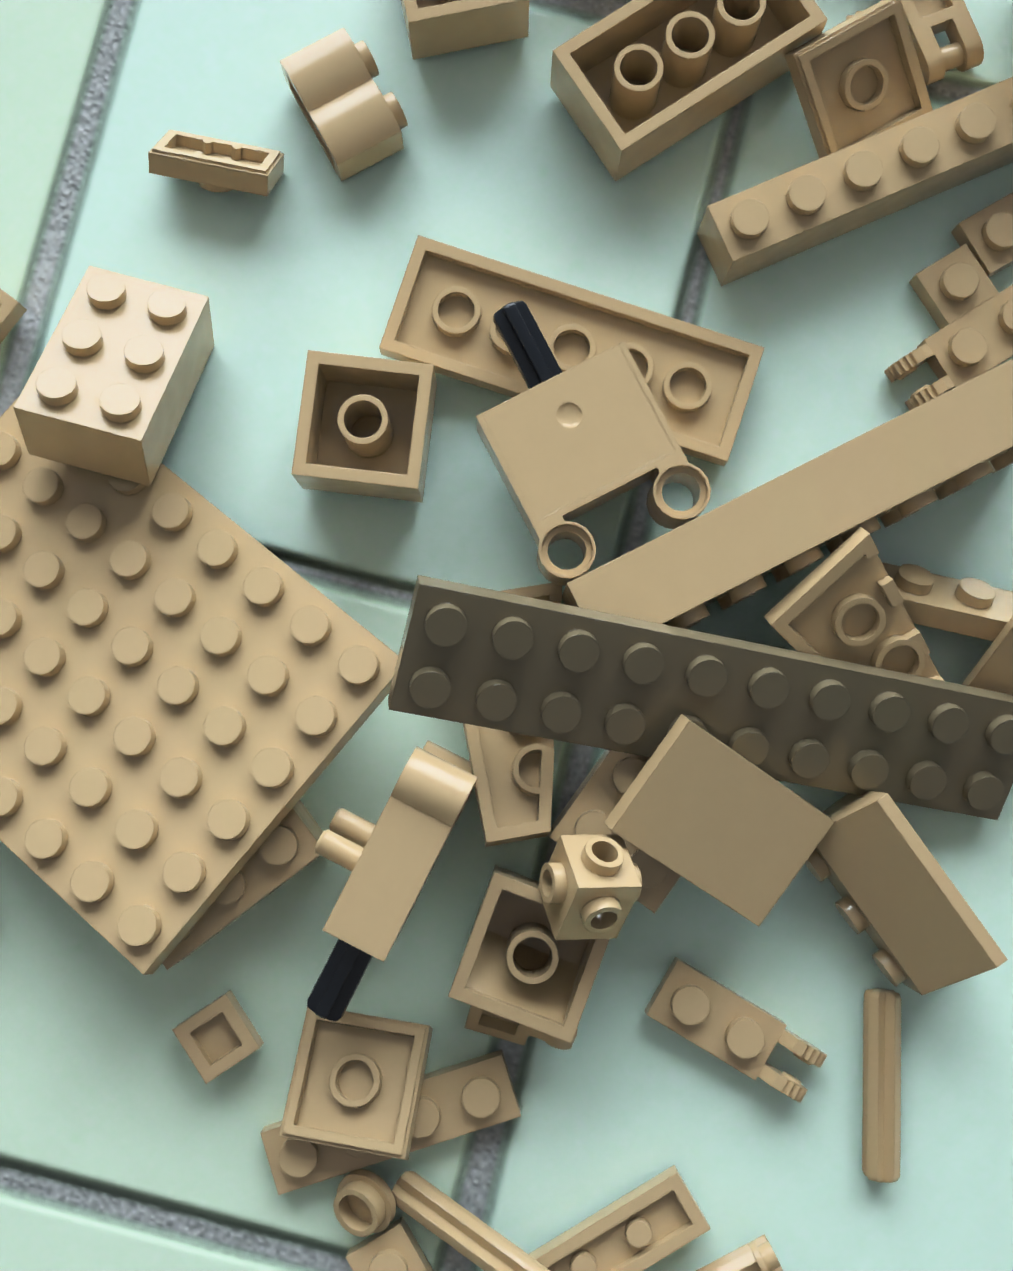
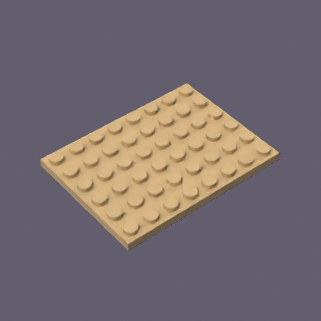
M16 399L0 417V841L143 975L154 974L389 694L398 655L164 464H160L151 486L30 455L13 408L17 401Z

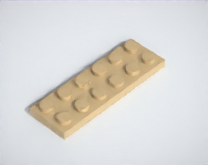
M418 235L379 346L381 355L399 361L433 364L436 373L514 397L529 388L493 322V316L506 304L522 300L527 304L562 372L624 341L683 453L723 467L726 465L765 347Z

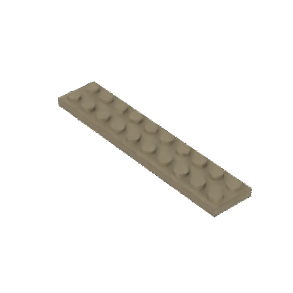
M417 575L388 696L389 710L646 757L652 756L674 723L683 714L778 781L855 795H863L867 791L888 793L894 802L998 820L1012 787L1013 695Z

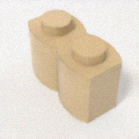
M343 27L280 60L285 80L341 181L404 149L401 129L408 126L406 117L395 95L392 92L382 95L372 79L379 75V71L369 48L363 40L354 44Z

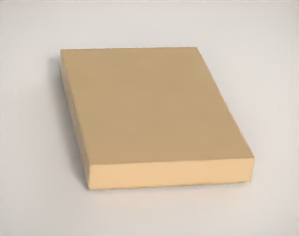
M683 714L674 723L604 821L612 832L757 926L761 925L835 822Z

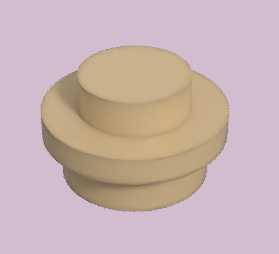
M358 1169L349 1172L339 1183L333 1204L334 1213L341 1226L349 1233L359 1237H366L372 1233L383 1231L393 1221L396 1214V1201L390 1187L380 1176L368 1170Z

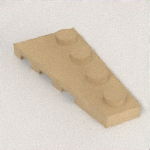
M861 526L764 615L768 623L798 652L945 681L939 675L929 655L931 652L925 640L915 628L904 607V600L894 580L884 568L878 556L879 551L870 533Z
M554 583L501 591L560 604L562 602V585ZM463 723L471 771L473 775L478 777L474 788L485 847L549 836L552 814L554 740Z

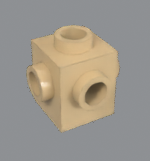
M560 835L549 862L545 863L541 868L538 886L554 939L617 938L634 902L639 899L642 890L640 869L635 862H632L624 839L619 835Z

